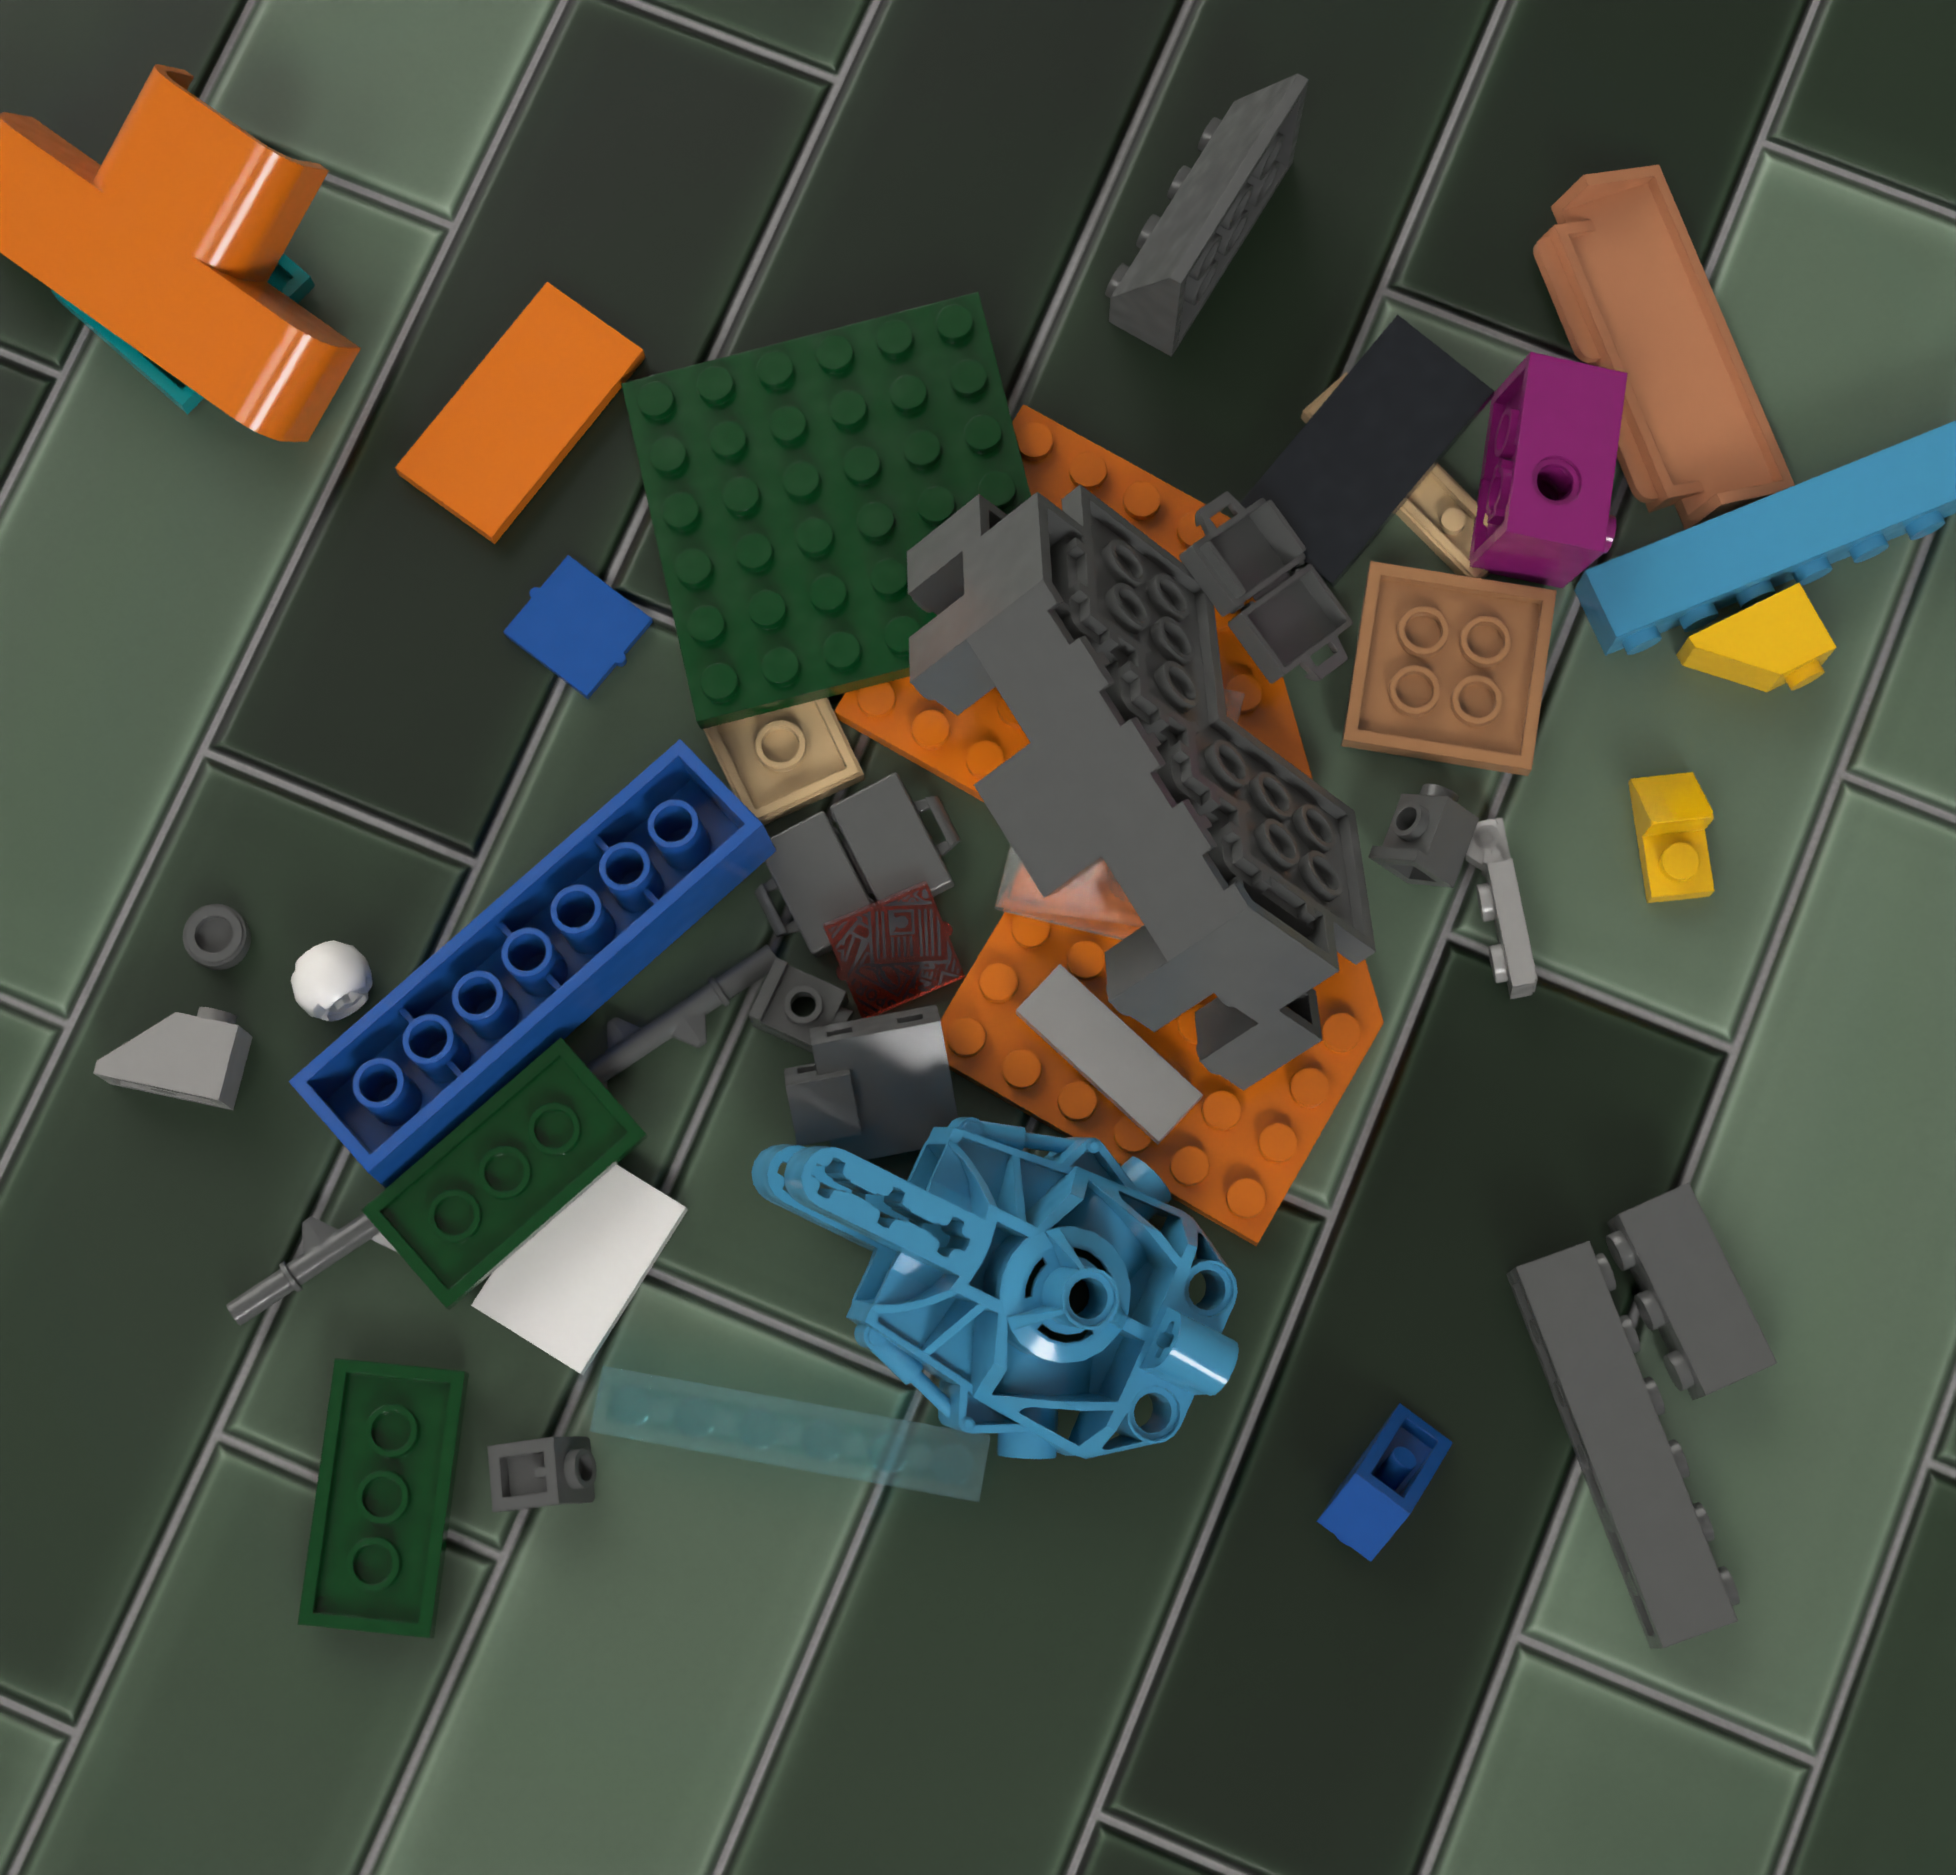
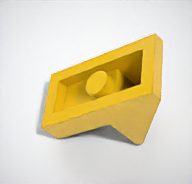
M1687 772L1631 778L1628 783L1647 903L1710 897L1715 889L1705 829L1714 820V814L1694 773Z

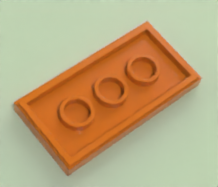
M546 282L401 459L395 469L400 477L493 544H496L622 388L621 383H625L646 358L644 350L556 287Z

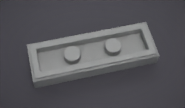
M1061 964L1016 1009V1015L1157 1145L1202 1099L1203 1094Z

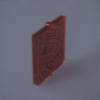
M926 881L822 924L839 963V966L836 968V975L840 980H846L861 1018L876 1016L965 978L949 938L953 928L948 922L942 921Z

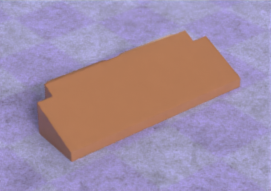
M1660 165L1583 175L1551 206L1557 224L1551 227L1533 247V255L1576 357L1589 365L1628 373L1617 459L1633 496L1640 502L1645 503L1649 513L1675 505L1682 525L1686 530L1795 486Z

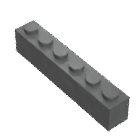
M1590 1241L1515 1267L1506 1274L1650 1649H1663L1737 1622L1738 1619L1733 1606L1739 1604L1740 1599L1735 1582L1725 1566L1717 1568L1708 1545V1542L1715 1539L1711 1521L1700 1502L1692 1504L1683 1479L1690 1476L1686 1457L1675 1439L1667 1440L1658 1416L1665 1413L1663 1399L1653 1378L1650 1376L1643 1378L1634 1356V1353L1640 1351L1639 1338L1628 1315H1618L1610 1291L1616 1289V1282L1607 1258L1603 1253L1595 1255Z

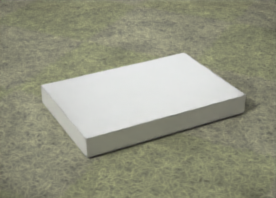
M616 1164L492 1272L471 1306L581 1375H584L688 1209Z

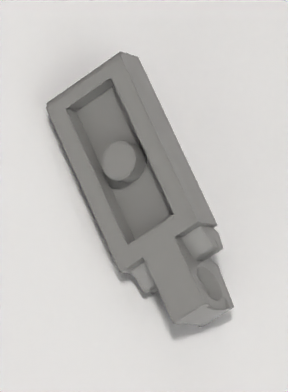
M1503 818L1478 821L1465 860L1480 869L1481 875L1486 879V883L1476 885V892L1482 921L1494 920L1499 944L1488 947L1495 983L1507 982L1510 999L1531 996L1535 992L1538 978Z

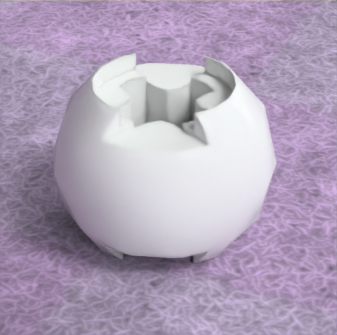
M334 940L323 942L306 951L295 963V971L291 977L293 993L299 1006L311 1017L329 1022L341 1020L361 1008L368 1000V991L373 983L372 973L366 958L354 946Z

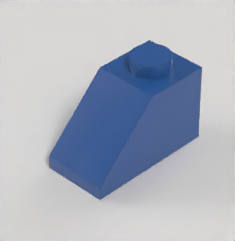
M1399 1403L1340 1484L1317 1522L1332 1532L1342 1543L1350 1546L1371 1562L1411 1514L1453 1442Z

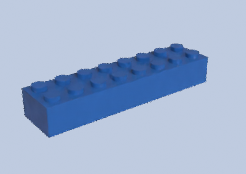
M679 739L288 1082L363 1168L383 1187L387 1188L560 1037L564 1040L773 855L776 849L764 825L692 750Z

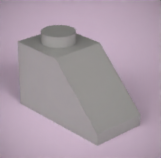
M199 1007L197 1016L175 1012L97 1060L93 1074L112 1085L234 1110L253 1037L239 1025L235 1024L237 1016L229 1012L209 1007Z

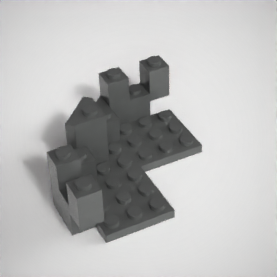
M1082 485L1077 486L1062 498V510L1039 492H1036L1008 515L978 494L907 551L908 595L912 597L913 601L922 610L929 613L934 612L937 615L909 637L910 683L914 685L923 697L928 700H936L957 716L993 688H997L1031 743L974 784L979 795L1044 898L1059 892L1103 860L1105 861L1144 923V926L1105 952L1108 1002L1121 1014L1131 1016L1155 1032L1211 994H1216L1217 998L1195 1012L1196 1051L1199 1062L1211 1073L1221 1075L1244 1091L1322 1041L1317 995L1313 988L1339 971L1337 952L1355 965L1376 952L1355 811L1227 717L1214 605L1182 562Z

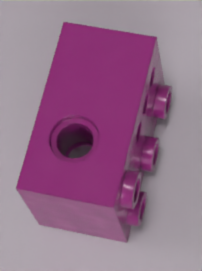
M1530 352L1494 392L1490 405L1477 498V515L1474 520L1469 556L1470 567L1485 569L1491 574L1563 589L1582 571L1587 570L1590 564L1599 556L1609 551L1616 532V517L1609 515L1628 373ZM1485 513L1488 515V527L1483 524Z

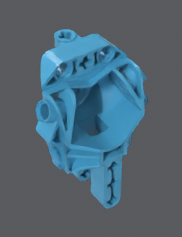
M959 1117L952 1120L948 1127H933L907 1181L846 1150L836 1147L773 1145L761 1151L754 1161L751 1172L753 1185L762 1197L872 1251L869 1264L846 1315V1318L857 1324L854 1332L856 1342L861 1347L868 1348L905 1385L912 1383L938 1409L939 1421L944 1426L965 1433H998V1456L1022 1459L1056 1458V1453H1060L1065 1456H1078L1088 1459L1166 1442L1181 1427L1194 1395L1212 1396L1217 1394L1228 1382L1235 1368L1239 1353L1238 1343L1222 1334L1238 1293L1237 1282L1232 1271L1194 1218L1183 1210L1167 1204L1172 1199L1171 1193L1153 1169L1134 1156L1120 1166L1099 1139L1091 1137L1062 1138L1027 1133L1025 1128L1021 1126L980 1121L973 1117ZM1023 1148L1049 1151V1153L1042 1158L1022 1150ZM781 1163H787L784 1177L778 1174ZM1154 1215L1167 1217L1161 1231L1148 1222ZM1074 1248L1089 1252L1101 1262L1106 1272L1097 1269L1088 1260L1078 1257L1074 1252ZM1043 1259L1045 1265L1034 1279L1031 1296L1025 1297L1028 1278L1034 1266ZM1200 1272L1206 1282V1291L1202 1300L1194 1305L1189 1297V1285L1194 1275ZM1082 1279L1089 1289V1300L1084 1310L1076 1315L1070 1307L1069 1295L1074 1284ZM1043 1324L1051 1331L1066 1335L1081 1333L1084 1330H1088V1332L1079 1341L1063 1343L1048 1338L1037 1329ZM923 1369L940 1380L939 1388L922 1372ZM1148 1394L1152 1400V1414L1148 1422L1139 1427L1134 1416L1135 1406L1141 1397ZM1058 1409L1080 1411L1068 1440L1057 1434ZM1115 1432L1119 1434V1436L1109 1440Z

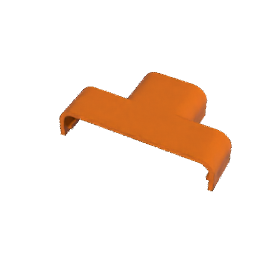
M160 64L154 65L101 165L35 118L7 112L0 113V253L242 425L277 441L308 442L361 348L268 283V280L329 170L321 164L296 160L268 147L187 91L194 78L193 75L186 70Z

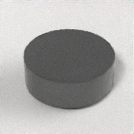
M210 904L199 908L188 918L183 930V943L188 954L201 966L211 970H225L237 965L246 956L251 944V932L245 919L234 909L223 904Z

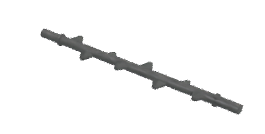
M766 944L717 978L709 977L707 979L708 984L642 1028L618 1017L611 1019L607 1022L608 1050L586 1064V1066L608 1090V1080L671 1038H676L696 1048L702 1047L707 1043L706 1015L722 1004L727 1007L730 1005L728 1000L766 976L776 958L775 954ZM364 1213L339 1230L311 1216L302 1222L303 1254L288 1264L285 1261L281 1262L279 1270L226 1304L234 1320L241 1326L292 1291L300 1292L303 1290L302 1285L370 1239L395 1252L397 1251Z

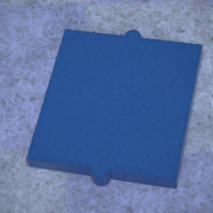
M567 555L540 588L533 587L530 590L531 599L505 628L503 633L577 692L589 699L616 666L623 667L626 665L627 659L625 655L650 627L653 620L579 562Z

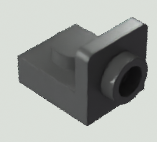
M587 1436L547 1437L487 1446L492 1512H509L563 1504L591 1503L594 1501V1482L597 1470L595 1459L591 1453L590 1439Z

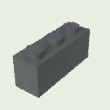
M1689 1183L1619 1213L1607 1222L1611 1231L1610 1234L1606 1235V1243L1610 1254L1621 1271L1630 1270L1640 1293L1634 1296L1637 1309L1644 1323L1651 1331L1659 1330L1669 1350V1353L1663 1356L1664 1363L1670 1378L1678 1390L1683 1391L1687 1389L1692 1400H1695L1777 1364L1767 1340Z

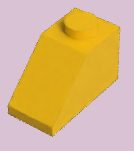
M1797 583L1689 636L1676 656L1682 666L1764 692H1769L1785 683L1793 691L1823 675L1825 671L1822 665L1837 647L1801 584Z

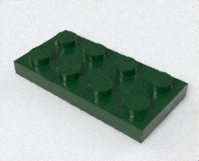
M560 1037L361 1211L439 1301L450 1310L648 1136Z
M335 1358L298 1625L434 1638L469 1373L458 1370Z

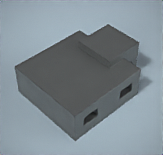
M937 1005L809 1028L815 1063L784 1069L785 1086L796 1142L800 1146L830 1141L831 1147L846 1150L864 1160L921 1150L924 1143L928 1140L933 1127H948L952 1120L958 1118Z

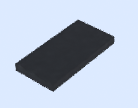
M1397 315L1240 504L1246 509L1260 498H1264L1266 501L1272 500L1305 545L1306 551L1303 553L1306 558L1304 559V564H1312L1321 578L1334 587L1494 397V390Z

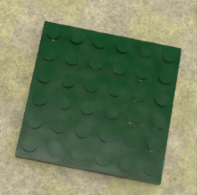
M979 292L621 383L696 721L701 729L909 677V637L937 615L934 612L929 613L922 610L913 601L912 597L908 595L907 551L978 494L1007 515L1031 497Z

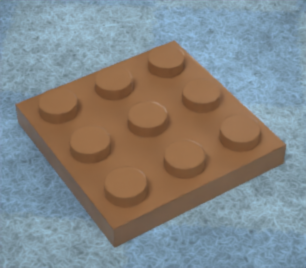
M1370 561L1341 746L1528 776L1533 765L1557 590Z

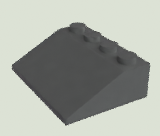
M1297 73L1235 100L1223 120L1217 117L1212 118L1204 130L1197 147L1202 152L1192 169L1183 165L1178 171L1167 193V198L1172 201L1162 217L1155 214L1150 216L1136 243V247L1141 249L1131 266L1122 263L1117 268L1107 286L1105 296L1110 298L1109 322L1172 357L1293 163L1309 79Z

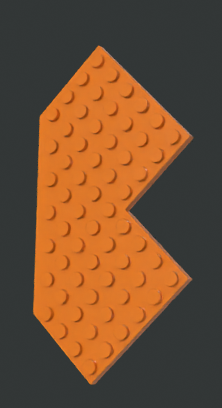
M1024 404L1022 405L1012 424L1031 496L1039 492L1062 510V498L1077 486L1082 485L1180 562L1182 561L1179 555L1206 536L1201 525L1196 527L1195 524L1196 512L1206 504ZM1219 512L1210 519L1218 528L1231 518ZM1251 597L1246 602H1244V606L1248 604L1250 601H1253L1254 603L1256 601L1253 599V597ZM1214 607L1227 717L1313 780L1284 678L1281 677L1276 682L1269 683L1229 628L1228 621L1241 613L1240 609L1234 614L1229 613L1222 617ZM910 676L847 692L834 710L839 721L982 802L984 801L974 784L1031 743L996 687L958 716L936 700H928L923 697L914 685L910 683ZM1103 860L1059 892L1045 898L1028 873L940 1019L949 1069L1066 1137H1091L1099 1139L1120 1166L1132 1156L1139 1158L1162 1179L1171 1193V1198L1257 1246L1384 1024L1366 959L1355 965L1337 952L1339 971L1313 988L1317 995L1322 1041L1243 1091L1221 1075L1211 1073L1199 1062L1196 1051L1195 1012L1217 998L1216 994H1211L1155 1032L1131 1016L1121 1014L1108 1002L1105 952L1144 926V923L1105 861ZM1059 964L1069 971L1203 1094L1202 1099L1158 1145L1016 1015V1009Z

